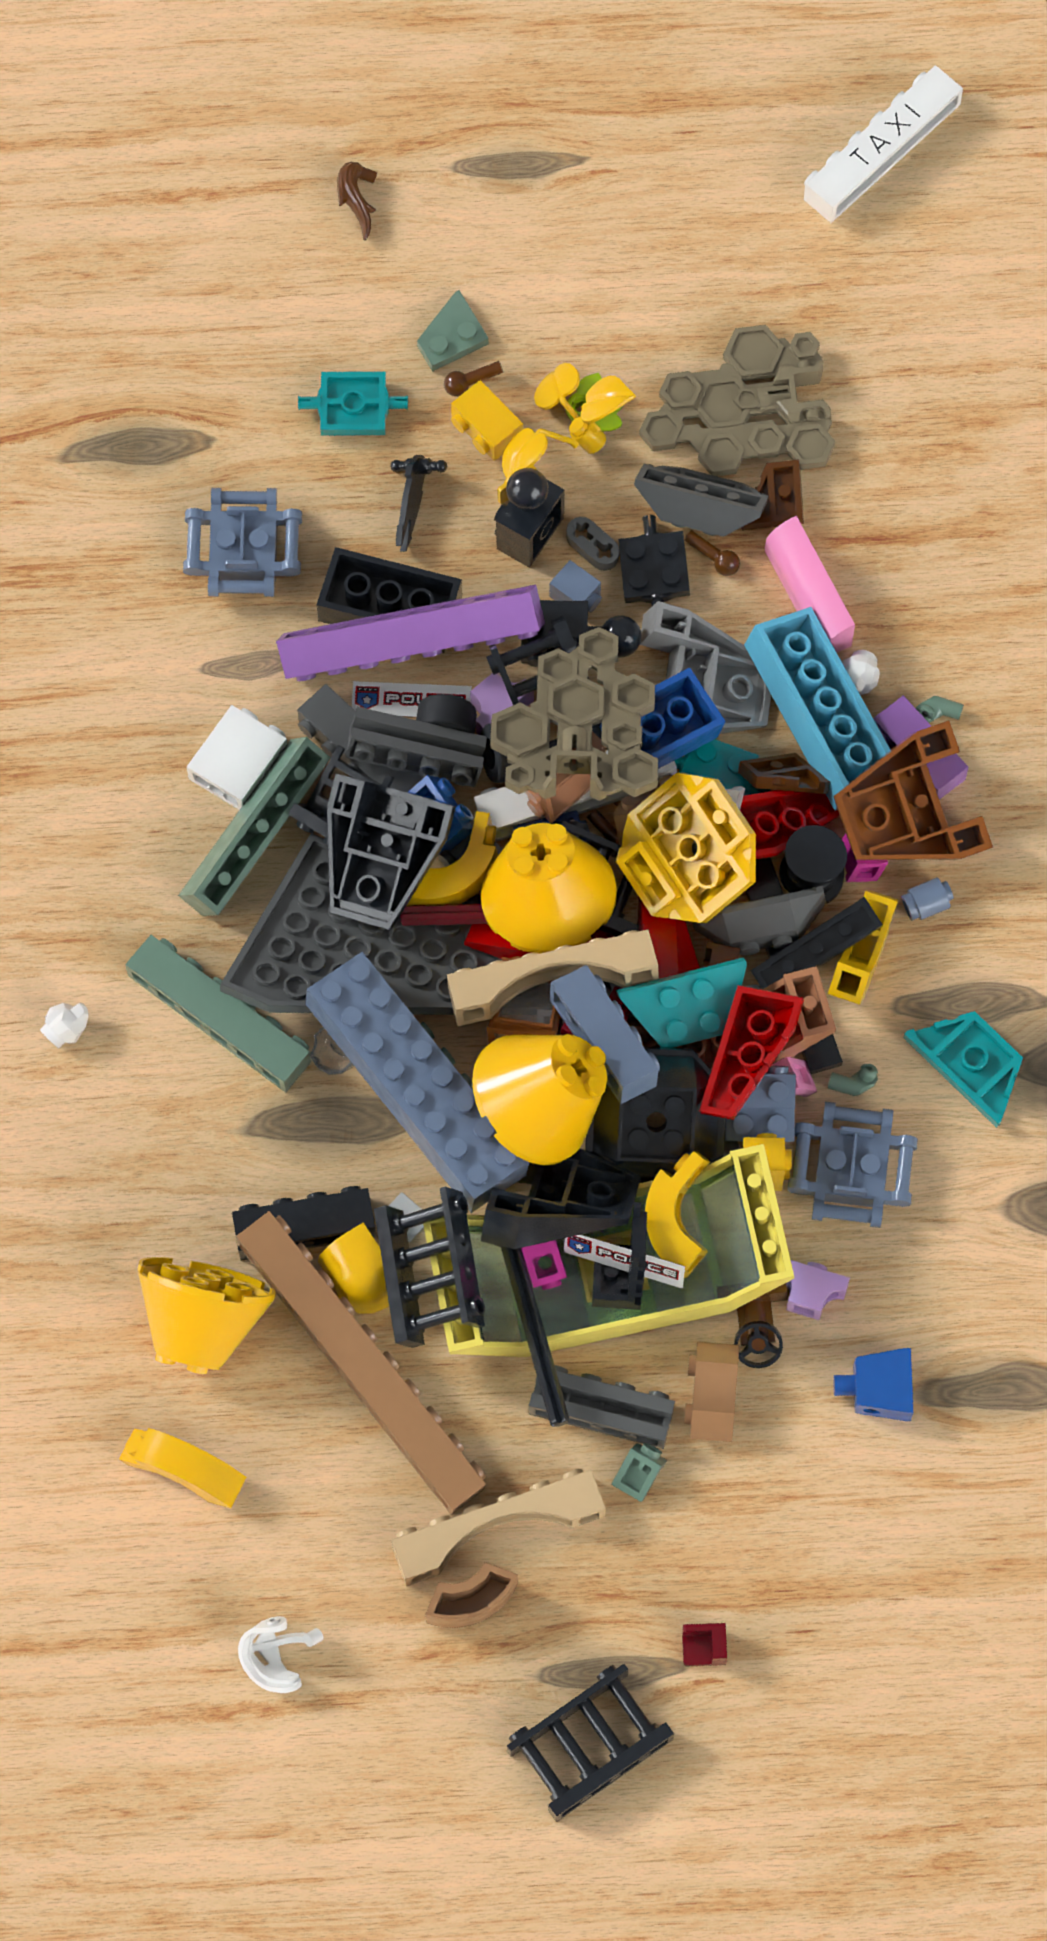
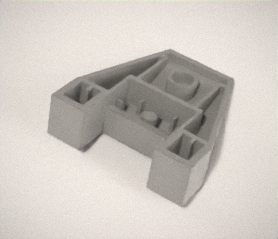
M657 601L643 615L640 645L669 653L666 679L689 667L691 668L726 721L720 734L765 728L768 724L771 694L745 646L690 610Z

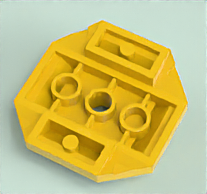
M675 773L628 814L623 831L622 847L619 848L616 863L651 916L707 923L756 882V834L719 779ZM694 840L697 843V852L695 855L692 852V844Z

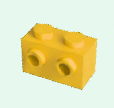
M481 380L451 403V421L455 428L461 433L466 432L472 438L475 448L482 455L487 453L493 461L503 455L509 441L523 430V423Z
M761 1133L756 1137H743L742 1148L764 1144L774 1190L782 1191L784 1180L790 1179L792 1167L791 1149H785V1138H777V1135L773 1133Z

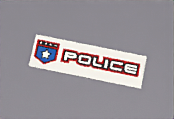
M353 681L352 708L356 711L358 706L396 716L417 717L418 705L421 700L431 695L450 694L471 702L470 691L472 686Z
M582 1234L565 1238V1253L629 1272L631 1249ZM646 1254L644 1277L683 1289L685 1266Z

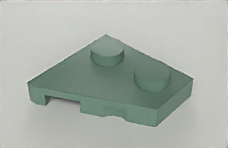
M460 290L452 295L417 340V347L432 372L489 344L488 336Z

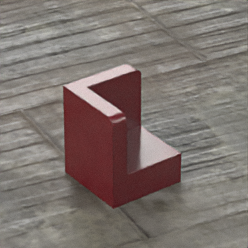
M726 1623L683 1625L682 1646L684 1666L726 1665Z

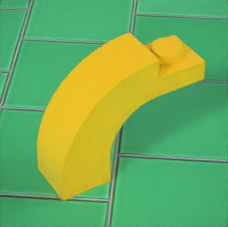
M476 811L469 845L463 856L449 866L430 868L407 906L462 904L481 890L488 869L498 857L496 846H493L497 828L492 824L490 813Z
M868 889L865 890L863 897L866 898L883 924V927L843 952L828 994L859 1005L873 977L898 903V899Z
M695 1151L691 1155L686 1153L679 1159L674 1166V1170L677 1171L674 1176L668 1171L662 1169L659 1171L651 1184L645 1212H647V1232L653 1248L661 1259L685 1266L684 1278H688L709 1252L687 1232L681 1218V1205L686 1192L710 1163L702 1154Z
M134 1428L119 1458L120 1461L128 1466L167 1477L190 1489L207 1502L227 1508H232L246 1479V1476L210 1453L174 1436L148 1428L147 1431Z

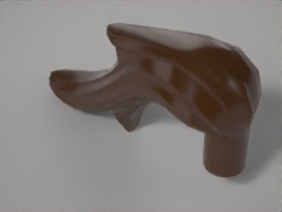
M348 162L342 166L338 173L339 206L346 203L354 212L361 226L363 240L366 241L371 231L370 213H374L376 209L369 205L362 197L357 181L359 178L374 184L377 172L363 167L358 162Z

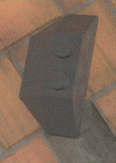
M643 464L634 482L635 487L661 521L671 523L680 528L687 527L699 530L711 536L718 535L724 537L760 518L769 497L741 482L674 466L662 465L654 467L651 464Z
M823 886L729 905L707 923L692 922L695 931L714 943L740 948V955L749 956L758 953L759 949L772 946L774 949L786 948L803 937L825 906L826 898Z

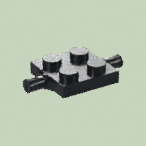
M648 515L643 516L644 534L637 537L618 539L625 603L646 602L651 603L653 606L657 601L665 603L675 597L690 596L683 531L659 533L657 532L656 516L650 515V527Z

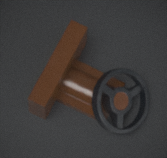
M756 1282L717 1286L718 1299L727 1297ZM786 1283L737 1308L739 1330L736 1333L734 1345H738L739 1338L741 1346L747 1345L739 1352V1360L748 1367H768L775 1363L782 1353V1336L773 1324L771 1302L788 1300ZM775 1334L779 1340V1348L771 1344L776 1343ZM769 1351L775 1354L771 1359L761 1363H755L744 1358L751 1352L762 1354Z

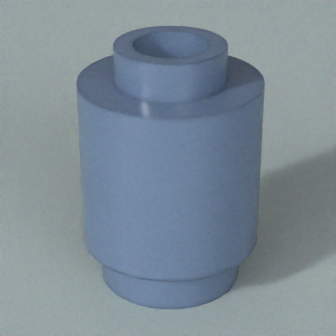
M938 877L908 889V893L901 896L902 903L911 921L917 918L923 920L951 908L949 901L954 899L948 882L944 881L941 883Z

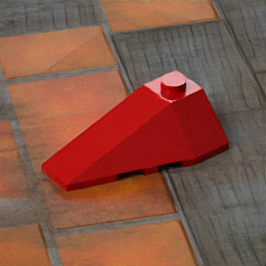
M784 790L743 796L740 808L741 813L756 834V859L777 856L785 851L789 837L798 829L810 825L823 827L840 816L838 810H834L826 794Z

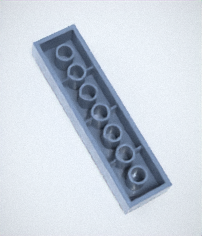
M363 952L307 988L305 1005L452 1189L463 1192L470 1213H473L488 1202L492 1188L506 1190L526 1176L529 1162L512 1154L494 1137L497 1132L487 1116L481 1117L475 1102L473 1089Z

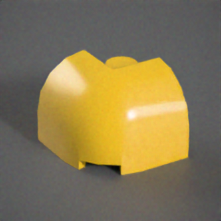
M361 1223L332 1242L320 1254L318 1263L333 1281L339 1299L344 1296L357 1313H375L389 1306L380 1247L365 1224Z

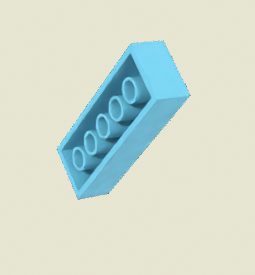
M812 607L755 625L744 646L808 763L830 781L826 796L834 810H838L833 796L889 752L890 748Z

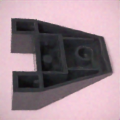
M581 1148L574 1155L557 1164L539 1165L529 1162L526 1176L517 1181L518 1183L531 1184L528 1196L492 1188L485 1210L481 1242L494 1244L499 1247L518 1249L626 1225L630 1220L641 1176Z

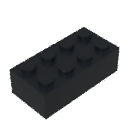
M335 547L316 605L318 621L334 624L462 599V579Z

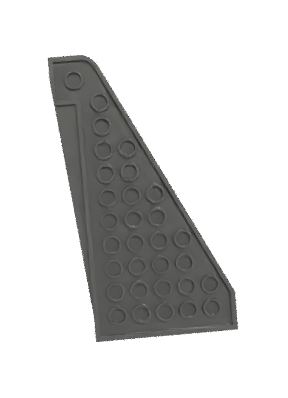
M310 834L220 984L221 992L269 1013H312L305 1005L307 988L363 952L412 1014L455 1015L448 989L447 974L454 973L462 968L474 969L487 966L493 961L502 959L464 945L472 924L404 926L399 917L393 929L388 930L330 913L328 845L323 842L324 838ZM476 894L462 904H481V896ZM603 981L606 988V994L608 995V997L610 996L615 986L623 988L613 983ZM542 983L516 995L503 1006L502 1015L537 1016V1010L552 1011L553 1004L550 1001L551 984ZM630 1011L629 1017H635Z

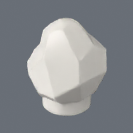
M857 650L853 652L851 657L843 660V665L860 695L869 693L877 686L880 673L877 668V658L873 653L867 650Z
M66 1003L49 1008L45 1016L46 1024L40 1031L57 1048H60L65 1042L76 1043L86 1028L89 1016L88 1009L83 1003H78L75 1006Z

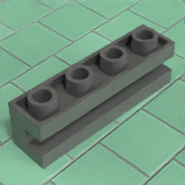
M357 706L350 726L345 757L362 763H372L389 767L393 770L419 774L424 777L427 775L436 776L440 779L444 777L449 782L457 785L475 787L483 768L484 758L482 755L486 747L487 737Z
M555 1365L569 1415L568 1425L642 1444L648 1443L654 1447L664 1449L675 1406V1401L670 1400L669 1395L659 1391H649V1394L635 1391L636 1388L633 1385L623 1382H616L615 1385L603 1383L600 1377L592 1374L583 1373L581 1377L568 1374L567 1369ZM536 1376L534 1392L529 1402V1415L549 1419Z

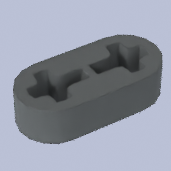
M576 517L569 522L566 537L569 545L599 570H611L617 565L619 561V546L608 534L587 517ZM586 529L589 540L582 535L578 538L575 537V530L583 531ZM598 548L603 552L609 549L611 551L610 558L607 556L599 558Z

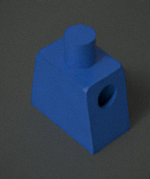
M911 1348L856 1357L853 1364V1375L833 1376L834 1396H854V1408L857 1414L911 1421L914 1413Z

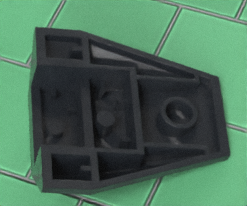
M335 774L327 804L330 913L392 930L446 843L456 806L387 786Z

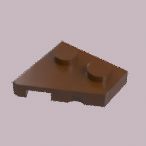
M799 459L766 463L760 476V484L755 489L759 493L768 495V502L760 518L741 527L742 531L778 527L797 516L801 524H804Z
M797 753L743 760L739 763L738 773L755 788L827 794L830 781Z

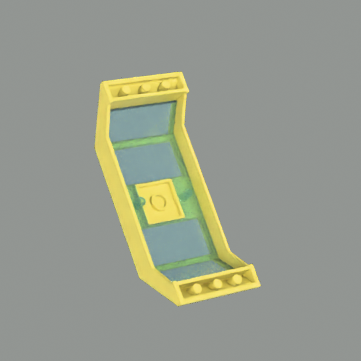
M764 1144L730 1151L729 1155L709 1164L688 1189L681 1205L682 1222L687 1232L709 1252L688 1278H684L683 1289L644 1277L641 1310L592 1307L594 1261L565 1253V1238L556 1240L567 1278L561 1279L562 1284L548 1290H542L541 1286L533 1288L550 1351L729 1313L794 1279V1272ZM653 1181L639 1184L635 1202L641 1203V1211H645L648 1192ZM633 1209L628 1224L582 1235L611 1244L630 1245ZM467 1214L479 1292L485 1304V1314L483 1315L485 1327L476 1328L462 1324L461 1318L444 1323L449 1353L529 1357L531 1356L501 1247L481 1242L485 1215ZM444 1217L423 1224L427 1243L447 1237ZM647 1232L646 1254L660 1258L653 1248ZM450 1251L430 1257L434 1276L453 1271ZM543 1256L539 1259L538 1264L542 1268H548L552 1261L549 1257ZM456 1285L437 1290L440 1310L459 1304Z

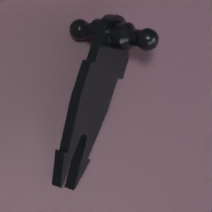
M414 455L413 458H407L406 461L394 460L391 462V470L396 473L405 471L406 477L399 524L397 525L396 546H401L400 552H406L412 540L411 535L420 508L425 474H431L432 471L445 472L447 470V463L444 460L432 461L423 455Z

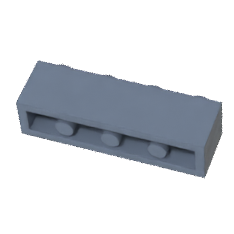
M585 965L551 982L550 1001L572 1034L586 1040L592 1046L600 1047L606 1055L604 1065L607 1072V1085L620 1104L657 1086L660 1066L653 1053H647L644 1049L638 1031L634 1026L629 1027L626 1023L620 1005L616 1000L611 1001L608 997L605 985L599 975H593L588 966Z

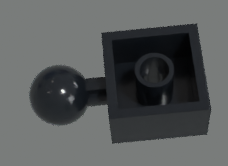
M522 468L515 471L508 479L506 492L510 501L507 505L502 504L494 517V521H496L494 534L496 535L497 550L530 568L564 519L565 489L547 480L536 469Z
M540 600L545 624L540 631H537L536 636L521 639L522 646L549 635L548 631L554 629L550 620L563 615L576 648L579 646V635L600 627L619 636L618 658L632 655L638 649L642 634L639 625L632 618L624 615L611 617L602 626H588V601ZM552 647L523 659L521 663H528L530 666L538 667V657L555 650V648Z

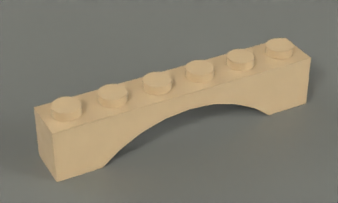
M631 930L617 937L608 939L596 938L581 945H564L550 952L541 954L529 953L518 959L509 961L497 960L487 966L474 969L462 968L454 973L447 974L448 989L457 1025L461 1026L492 1019L500 1008L516 995L533 986L556 980L585 965L588 966L593 975H599L602 981L610 982L623 988L659 979L658 962L649 930Z
M575 1469L565 1473L562 1476L563 1480L551 1484L549 1480L541 1481L530 1486V1491L517 1495L516 1492H510L501 1495L496 1499L497 1503L483 1507V1504H475L464 1509L463 1515L451 1519L449 1515L441 1516L430 1521L429 1527L417 1530L416 1527H410L396 1534L397 1538L392 1539L391 1542L406 1587L440 1575L449 1559L462 1545L479 1533L494 1526L520 1520H541L574 1528L605 1517L606 1508L592 1470L583 1472L582 1469Z

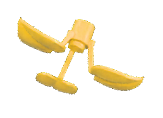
M570 363L558 365L553 372H550L540 382L535 391L534 401L543 410L553 408L560 401L574 418L569 426L571 438L543 428L538 429L536 432L531 428L523 429L509 441L504 450L502 467L506 479L508 480L519 469L531 468L544 455L548 446L547 437L568 443L574 449L580 445L588 454L598 452L606 442V434L600 430V427L595 422L636 398V395L620 378L612 375L606 376L589 389L586 394V403L581 406L582 411L579 416L565 398L578 388L580 382L579 372Z

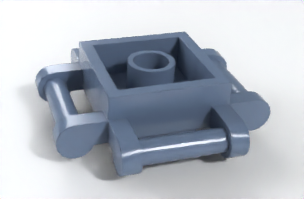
M211 488V511H203L199 508H190L185 511L188 535L187 559L183 562V573L190 576H209V597H218L219 593L264 594V597H274L276 576H297L301 573V562L298 561L299 525L302 523V511L293 508L277 511V488H267V491H222V488ZM222 504H267L266 511H259V507L229 506L227 511H222ZM201 525H210L209 561L200 560ZM278 526H286L285 560L282 562H277Z
M825 1101L822 1127L805 1122L795 1124L794 1136L797 1137L794 1167L792 1178L788 1180L787 1190L795 1194L814 1196L812 1220L822 1221V1218L870 1223V1227L881 1228L883 1204L900 1207L911 1205L912 1194L909 1192L912 1157L913 1151L917 1150L918 1139L911 1135H891L892 1109H883V1112L839 1107L835 1106L834 1102ZM833 1120L881 1125L880 1134L874 1133L870 1129L841 1126L840 1129L833 1128ZM810 1139L820 1141L816 1182L806 1180ZM889 1149L899 1150L895 1191H885ZM824 1201L872 1207V1210L824 1204Z

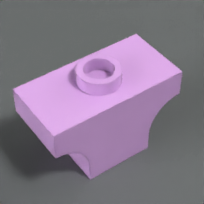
M492 673L470 691L471 703L480 714L476 719V733L481 735L482 728L486 724L491 723L492 714L513 706L499 674L493 675ZM534 691L518 697L519 703L521 702L526 706L530 705L534 701Z
M791 1260L795 1278L786 1283L790 1293L786 1310L820 1320L822 1310L828 1302L836 1299L844 1300L850 1278L829 1272L827 1267L819 1263L808 1262L806 1265Z

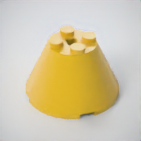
M537 823L514 830L511 840L494 860L484 877L481 888V905L484 917L495 934L498 933L509 941L512 947L526 952L541 954L554 951L564 945H581L592 939L591 935L602 924L606 925L613 913L617 896L616 882L610 864L593 846L566 831V828L561 824Z
M569 1034L506 1035L500 1037L481 1051L474 1065L472 1082L478 1111L482 1118L487 1116L497 1132L494 1137L512 1154L525 1161L539 1165L560 1163L579 1150L587 1135L607 1084V1072L604 1065L606 1055L600 1047L592 1046L586 1040Z
M147 1257L141 1259L137 1269L156 1352L155 1360L171 1365L176 1362L187 1364V1370L193 1373L207 1374L208 1369L219 1370L275 1298L276 1291L274 1288H270L268 1292L264 1290L265 1282L238 1271L192 1260L189 1267L172 1264L173 1258Z

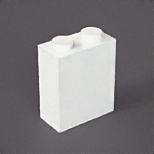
M231 705L187 765L189 780L240 810L287 745L286 735L274 725L267 727L259 722L257 716L248 709L242 708L239 710Z

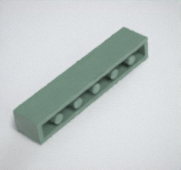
M308 737L290 739L178 896L202 916L219 915L290 816L288 814L293 804L300 802L331 757Z
M150 935L125 964L128 976L286 1093L311 1063L310 1051H308L309 1046L298 1036L289 1037L281 1031L283 1027L270 1016L262 1017L255 1011V1006L221 992L220 984L222 980L217 977L211 979L205 975L202 966L194 959L188 957L185 960L176 953L177 949L171 942L164 938L159 941L153 935Z

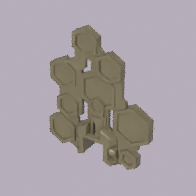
M766 325L735 328L723 353V360L726 363L722 364L720 369L694 373L685 371L667 374L659 391V397L665 404L659 411L647 413L639 430L640 437L652 451L675 449L677 443L689 442L699 453L698 460L714 476L736 474L743 459L778 457L781 454H788L792 460L799 459L801 470L826 467L835 447V440L828 433L832 425L831 409L824 400L797 403L796 387L815 385L821 381L824 362L818 353L820 342L811 332L795 334L790 344L785 338L778 339ZM775 377L773 382L746 385L743 382L748 380ZM777 413L786 424L776 425L773 420L747 422L750 416ZM699 418L707 428L702 429L699 424L684 425L683 421L684 419Z
M597 627L579 635V646L572 652L567 653L558 648L539 656L537 701L531 703V707L520 702L492 714L491 749L507 756V763L511 764L506 767V788L517 794L531 790L539 793L544 799L556 796V773L591 774L590 797L598 801L603 800L607 795H612L619 791L636 797L657 788L658 758L641 750L642 726H640L641 717L654 711L655 684L636 674L626 676L614 670V664L618 662L619 636ZM590 669L597 671V682L603 686L587 679ZM550 722L558 725L557 745L549 748ZM601 722V745L607 747L608 754L592 747V726ZM572 759H576V764H572Z

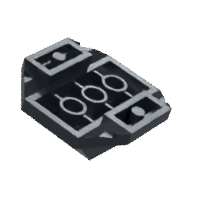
M644 1047L647 1053L651 1052L654 1054L659 1063L660 1071H658L657 1086L620 1104L606 1084L605 1092L601 1097L586 1135L585 1151L640 1175V1183L653 1181L661 1169L668 1171L674 1176L677 1172L674 1170V1166L686 1153L691 1155L693 1151L698 1152L710 1161L709 1164L723 1157L725 1118L699 1112L712 1070L693 1049ZM653 1112H660L666 1117V1120L662 1126L654 1128L647 1124V1117Z

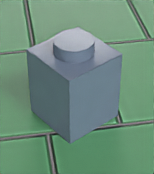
M569 560L549 583V597L555 601H588V612L591 613L602 599L601 582Z

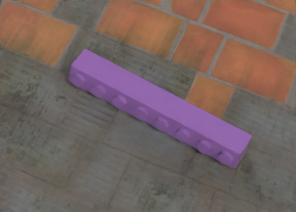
M535 584L283 633L276 643L285 678L296 677L297 681H306L315 678L316 673L327 671L328 675H338L346 672L347 667L359 665L360 669H369L378 666V661L390 659L391 663H400L409 660L410 655L422 653L423 657H432L441 654V649L454 647V651H463L474 647L473 643L483 641L486 642V645H495L506 640L505 637L517 635L518 639L531 638L537 635V631H540L545 624Z

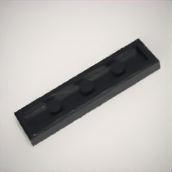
M863 897L750 971L761 988L764 989L782 979L784 974L815 966L818 969L883 927V924L866 898Z

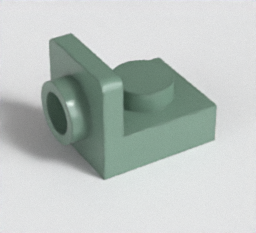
M637 1443L630 1449L611 1485L642 1502L667 1460L661 1457L662 1452L653 1445Z

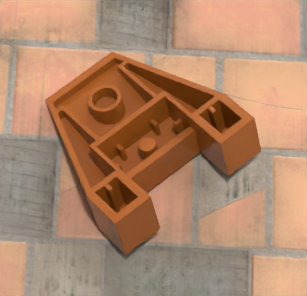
M949 720L911 733L833 796L855 860H957L993 848L983 816L948 827L928 770L927 763L960 752Z

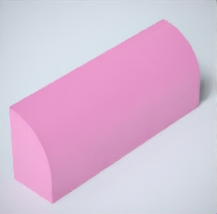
M797 516L792 517L769 534L765 542V553L796 611L812 607L835 651H842L852 646L855 624Z

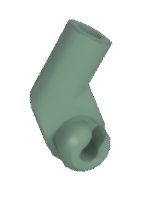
M933 696L920 703L916 710L928 723L943 715L959 720L964 704Z
M863 1064L860 1071L851 1077L832 1072L828 1089L858 1096L874 1087L878 1081V1070L872 1064Z

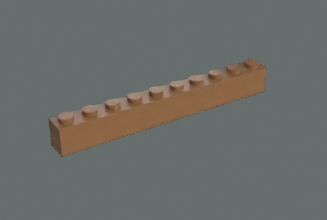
M268 1211L236 1236V1244L270 1287L275 1289L277 1296L451 1515L485 1489L486 1483L483 1481L486 1478L485 1473L474 1460L471 1463L466 1460L461 1453L464 1447L453 1433L447 1436L440 1427L443 1421L432 1406L425 1408L417 1397L421 1393L409 1378L404 1381L396 1370L399 1368V1365L388 1351L382 1354L374 1344L378 1339L368 1325L360 1326L353 1315L356 1311L344 1296L339 1299L331 1288L335 1285L327 1273L322 1269L317 1272L310 1263L313 1257L308 1249L301 1242L296 1245L288 1234L292 1231L280 1215L275 1218Z

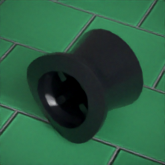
M818 825L805 826L795 831L787 841L785 856L779 867V877L784 888L789 893L823 886L826 904L834 900L840 893L844 882V867L847 862V850L844 842L832 830Z

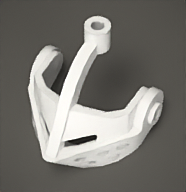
M277 1616L261 1621L245 1632L240 1639L238 1654L244 1671L253 1682L270 1692L289 1693L299 1689L302 1686L299 1674L285 1668L281 1662L278 1646L299 1642L312 1647L323 1640V1634L318 1628L308 1633L301 1632L275 1636V1632L287 1629L286 1618ZM257 1635H259L256 1642L253 1643V1640L256 1638ZM258 1651L268 1662V1665L264 1666L255 1656L254 1652Z

